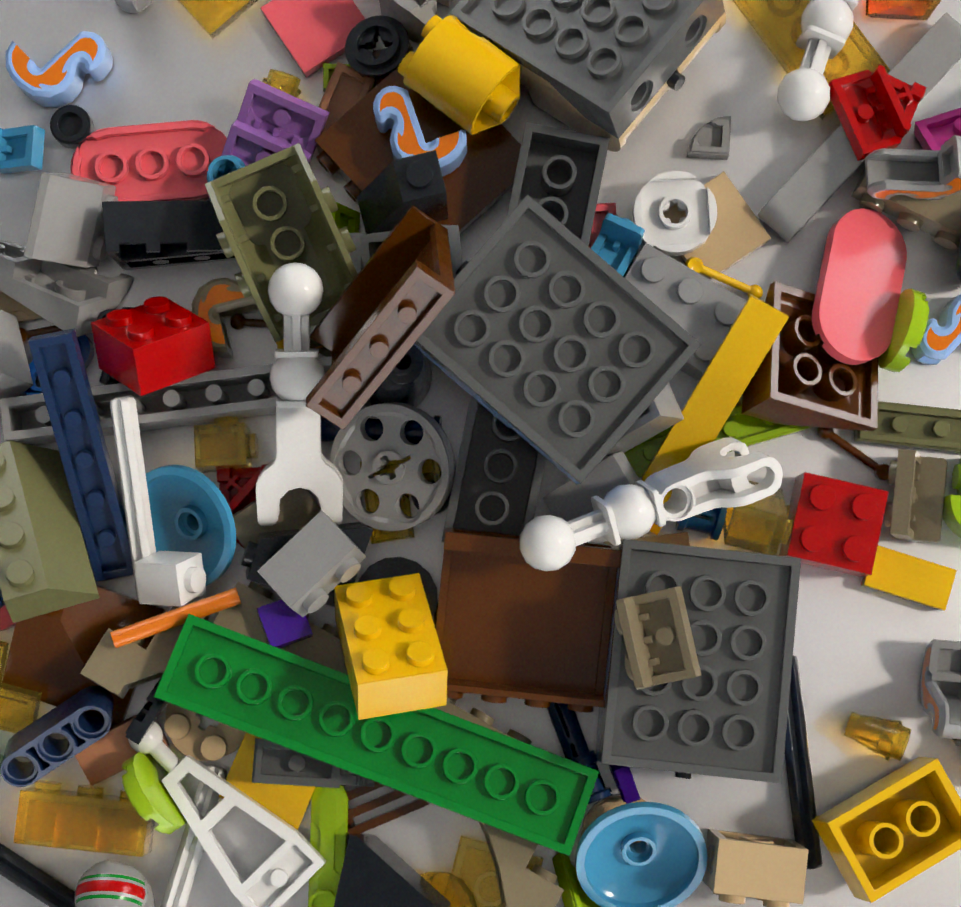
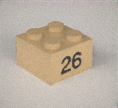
M708 829L706 841L708 860L706 872L702 880L711 889L713 894L719 895L718 900L727 903L745 904L746 897L763 901V906L790 907V903L803 904L808 860L807 848L793 839Z

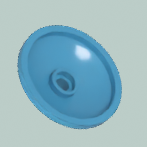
M166 465L146 473L156 552L179 551L201 553L203 569L206 574L205 585L208 586L217 581L229 568L236 548L235 522L225 497L209 478L187 466Z
M657 802L629 803L605 812L587 827L579 840L575 854V866L579 883L587 896L601 907H675L687 899L699 886L706 872L708 860L705 840L697 824L682 811Z

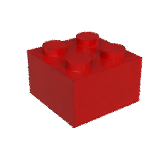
M151 297L146 299L143 305L128 310H113L107 313L105 318L91 322L99 369L139 396H144L215 369L209 322L167 297Z
M807 472L798 475L794 482L779 556L801 558L802 564L858 577L872 575L889 491Z

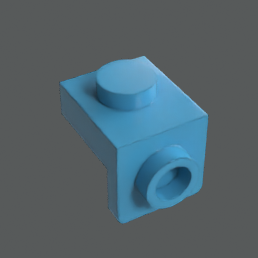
M35 125L7 129L0 128V172L9 174L42 170L45 129Z
M607 213L600 233L591 249L625 278L639 252L645 230L635 225L629 219Z

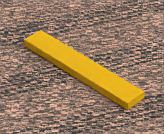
M750 294L682 408L681 412L684 419L670 428L640 480L645 481L653 473L685 461L695 449L715 441L788 320L789 316ZM672 490L665 495L663 504L670 499ZM654 523L650 532L658 535L662 527Z

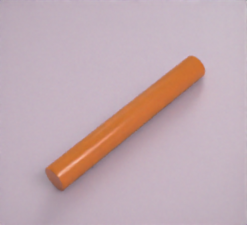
M235 587L111 631V638L115 648H119L183 625L188 614L203 618L242 603Z

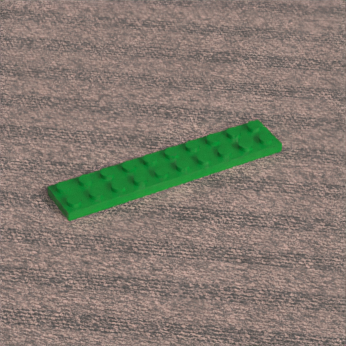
M188 614L154 695L155 698L567 856L571 854L599 771L436 708L358 720L347 674Z

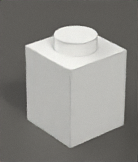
M158 551L134 562L139 604L182 607L207 594L205 585L206 574L203 569L201 553Z

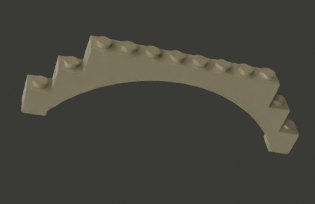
M238 581L235 587L242 604L220 611L213 623L268 644L256 611L258 607L274 602L270 600L273 593L253 581L248 586ZM172 606V608H171L170 610H173V609H176V608H179V607H177V606ZM205 616L201 619L207 621L209 619V616ZM309 622L313 633L312 637L280 648L348 675L338 630L329 624L324 623L323 627L319 628ZM184 624L155 634L147 649L142 648L145 642L144 639L115 648L110 634L113 630L108 628L80 674L123 699L129 689L163 676ZM447 698V705L433 707L524 743H532L529 738L512 729H509L508 733L505 734L494 728L492 725L495 720L478 709L472 708L470 713L459 708L455 705L457 699ZM479 822L496 870L502 902L500 907H556L564 889L555 885L558 876L537 864L534 865L532 871L526 868L538 844Z

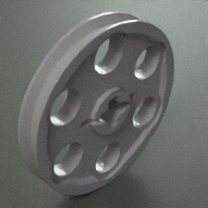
M382 403L360 410L344 430L340 428L330 453V461L334 463L343 477L344 508L361 523L378 530L401 531L429 520L442 508L452 490L455 476V460L452 446L445 431L428 413L406 403ZM371 416L377 417L383 424V434L378 440L370 438L365 431V423ZM410 420H415L422 426L423 437L418 444L409 442L405 437L404 428ZM350 450L356 452L362 461L361 469L357 474L350 473L344 466V457ZM411 456L410 460L399 464L400 467L395 469V473L387 474L386 472L373 477L374 473L385 469L384 466L389 464V460L398 461ZM427 459L435 460L441 467V477L436 483L426 480L422 473L423 464ZM366 489L373 490L379 497V507L375 512L367 511L362 505L361 496ZM406 493L412 494L418 500L419 511L414 517L407 516L401 510V498Z

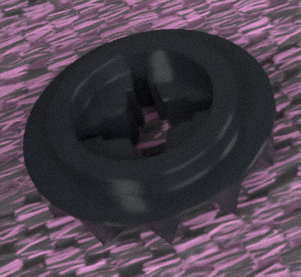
M372 16L359 22L351 30L345 43V55L351 68L356 70L362 77L368 75L379 80L380 75L388 72L392 73L396 70V67L406 56L411 45L407 31L399 21L389 16ZM380 36L384 46L387 48L381 49L380 56L376 59L370 49L376 48V43L379 42Z

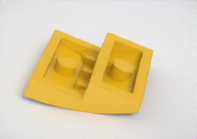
M246 733L226 777V781L298 830L316 787L252 783L255 738H262Z

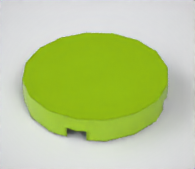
M910 288L905 289L900 294L891 343L887 350L878 357L880 368L891 372H900L910 363L911 358L906 357V354L910 347L916 349L920 345L927 326L929 306L928 301H925L927 298L925 293Z
M138 752L123 762L122 769L126 770L127 773L122 775V784L129 801L138 815L146 821L152 818L159 824L155 827V830L165 834H171L183 826L187 821L161 781L168 772L150 754Z

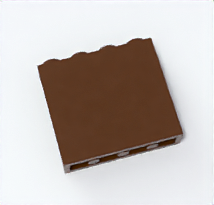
M398 67L315 139L319 153L316 156L317 161L331 176L337 172L347 184L343 188L356 204H358L357 196L394 160L390 145L392 129H388L386 133H381L377 128L373 110L374 99L383 88L398 86L408 90L426 143L464 130L438 111L419 93L406 87L403 83L404 76L397 72ZM502 124L475 135H471L466 131V156L458 168L452 173L443 176L447 194L448 219L438 221V223L441 225H458L459 235L513 187L521 144Z
M414 205L408 209L310 334L311 339L332 352L331 367L306 397V407L343 430L455 294L448 229Z
M446 528L436 632L448 670L447 698L460 699L463 698L464 693L480 694L482 701L490 703H506L508 697L524 699L525 705L536 708L550 707V702L568 704L567 709L584 713L593 712L594 707L604 708L605 700L603 694L617 568H620L622 552L620 547L586 542L576 546V551L568 564L559 570L543 571L533 568L525 561L520 551V535Z

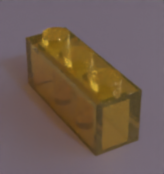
M38 780L35 782V787L20 790L13 843L144 857L152 851L155 821L152 818L146 821L138 815L124 789L120 790V796L103 794L104 787L78 785L77 791L61 790V782Z

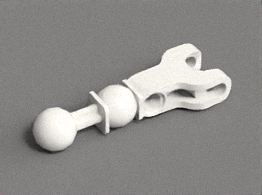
M810 0L801 17L802 34L797 38L796 46L804 49L805 52L799 69L791 71L783 77L777 93V102L782 112L792 120L808 121L818 117L826 109L830 101V86L823 73L828 59H833L839 53L853 29L852 11L856 8L859 0Z
M297 262L284 264L275 270L268 285V295L271 304L276 311L283 314L284 349L275 350L274 354L277 359L271 367L270 373L272 389L278 396L276 399L277 452L274 460L263 468L256 482L257 518L261 526H273L276 524L280 513L281 498L289 490L296 488L311 490L319 498L321 510L336 524H340L342 521L343 477L334 463L326 459L322 453L320 415L306 407V397L325 374L324 368L317 358L319 357V349L310 348L309 314L318 308L322 301L324 289L322 280L317 272L308 265Z
M721 438L698 447L685 461L655 472L647 477L645 481L638 480L635 482L636 485H618L607 492L604 499L597 495L591 497L594 511L569 521L552 515L535 517L526 523L520 534V551L525 561L535 569L543 571L559 570L570 562L576 551V546L601 536L612 545L617 546L621 544V539H639L650 531L654 523L662 527L666 525L665 521L667 520L673 522L682 521L715 508L746 506L771 496L781 486L782 468L776 459L762 452L749 454L746 444L735 438ZM731 450L735 452V457L725 456ZM761 467L767 469L766 477L762 482L755 485L749 483L747 474ZM672 490L670 499L663 504L665 495Z

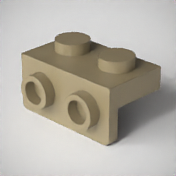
M898 449L897 460H891L889 466V485H895L893 502L886 503L884 516L885 527H891L890 534L895 538L935 543L941 540L948 467L946 459L921 457L916 450Z
M681 586L616 600L615 625L619 634L624 637L627 650L625 669L630 680L634 681L636 690L701 676Z

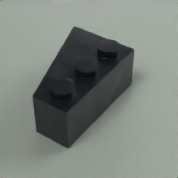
M210 198L206 199V201L102 202L106 253L124 271L236 260L235 256L226 258L216 234L223 232V229Z

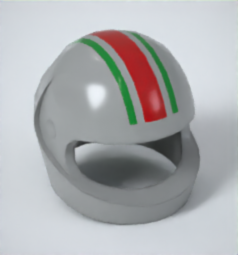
M107 859L96 863L83 873L75 889V906L154 907V896L149 883L136 868L125 863L109 861Z

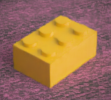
M415 573L337 585L334 588L335 622L358 720L447 705L448 670L420 574Z
M917 757L812 819L814 826L853 896L870 903L961 849V799L938 758Z

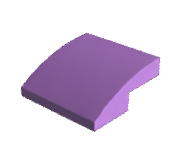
M253 79L248 84L237 120L231 125L221 156H236L247 166L300 143L310 164L317 147L315 139L322 134L330 112Z

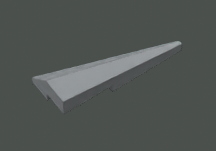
M0 240V291L63 331L75 328L77 337L92 333L91 322L96 321L101 312L108 309H116L132 285L133 277L121 273L117 277L109 278L98 275L97 266L82 267L81 269L73 265L28 258L24 256L25 246Z

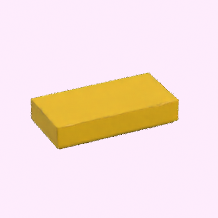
M878 545L872 575L863 576L861 586L945 611L957 570Z

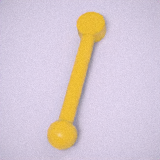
M690 257L685 262V266L697 273H702L745 292L748 297L750 294L758 299L763 296V290L759 285L749 286L703 265L700 258Z

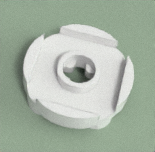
M666 171L650 179L638 193L632 211L633 223L645 230L642 244L645 245L647 243L668 256L685 255L703 246L717 220V204L711 190L708 187L705 188L701 182L697 181V177L684 171ZM670 204H677L678 210L685 211L686 217L680 218L679 223H671L670 219L665 218L663 212L669 210Z

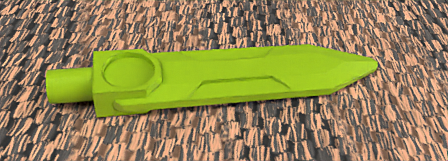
M340 785V788L316 787L312 795L310 844L327 861L309 879L308 907H334L347 849L349 799L344 785Z

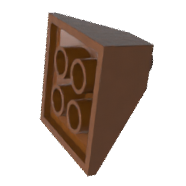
M776 281L771 283L765 303L787 314L789 318L742 394V414L783 425L862 431L876 430L878 428V357L859 365L845 364L831 357L821 346L824 342L819 334L815 335L812 327V309L816 294Z
M96 585L100 597L98 599L16 622L1 687L57 707L82 689L89 686H99L80 673L108 628L114 631L165 613L166 609L149 604H139V601L135 598ZM155 635L144 638L145 642L142 648L147 649ZM136 687L129 689L123 699L111 693L114 698L111 726L125 719ZM97 710L84 711L90 716L101 715Z

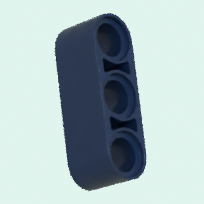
M100 686L84 688L13 735L8 740L0 767L1 776L4 781L15 787L29 786L103 738L109 732L112 722L114 698L111 693ZM97 710L101 715L90 716L84 711ZM59 733L67 738L55 739L50 734ZM23 756L30 759L31 761L21 762L18 761L15 757Z

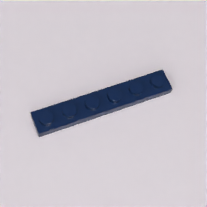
M75 328L33 336L28 340L95 580L98 582L134 575L126 516Z

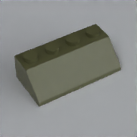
M6 441L0 443V589L13 623L100 597L59 450Z

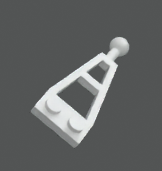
M153 723L139 745L128 739L132 749L142 754L150 753L168 772L161 780L231 893L244 907H281L326 863L327 860L296 828L192 756L187 755L181 761L162 741L163 732L158 723ZM188 773L224 797L204 818L180 783ZM235 805L285 840L245 881L242 880L211 831Z

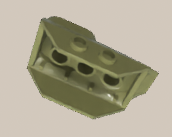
M300 143L205 183L208 195L223 229V232L216 234L226 258L235 256L241 272L234 274L244 298L253 296L275 342L284 339L283 314L276 311L268 295L269 280L275 270L284 264L297 262L308 265L321 278L324 292L318 308L309 314L310 334L357 276V271L349 253L356 250L353 240L346 226L340 229L337 228L331 214L339 210L329 186L320 189ZM310 338V348L321 346V344Z

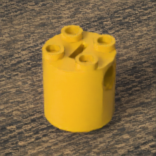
M434 15L422 30L421 36L424 40L415 52L410 51L399 64L397 72L404 76L403 83L409 89L419 93L438 111L471 135L502 124L511 115L520 100L521 64L484 37L477 36L471 32L456 16L449 15L442 19L438 15Z

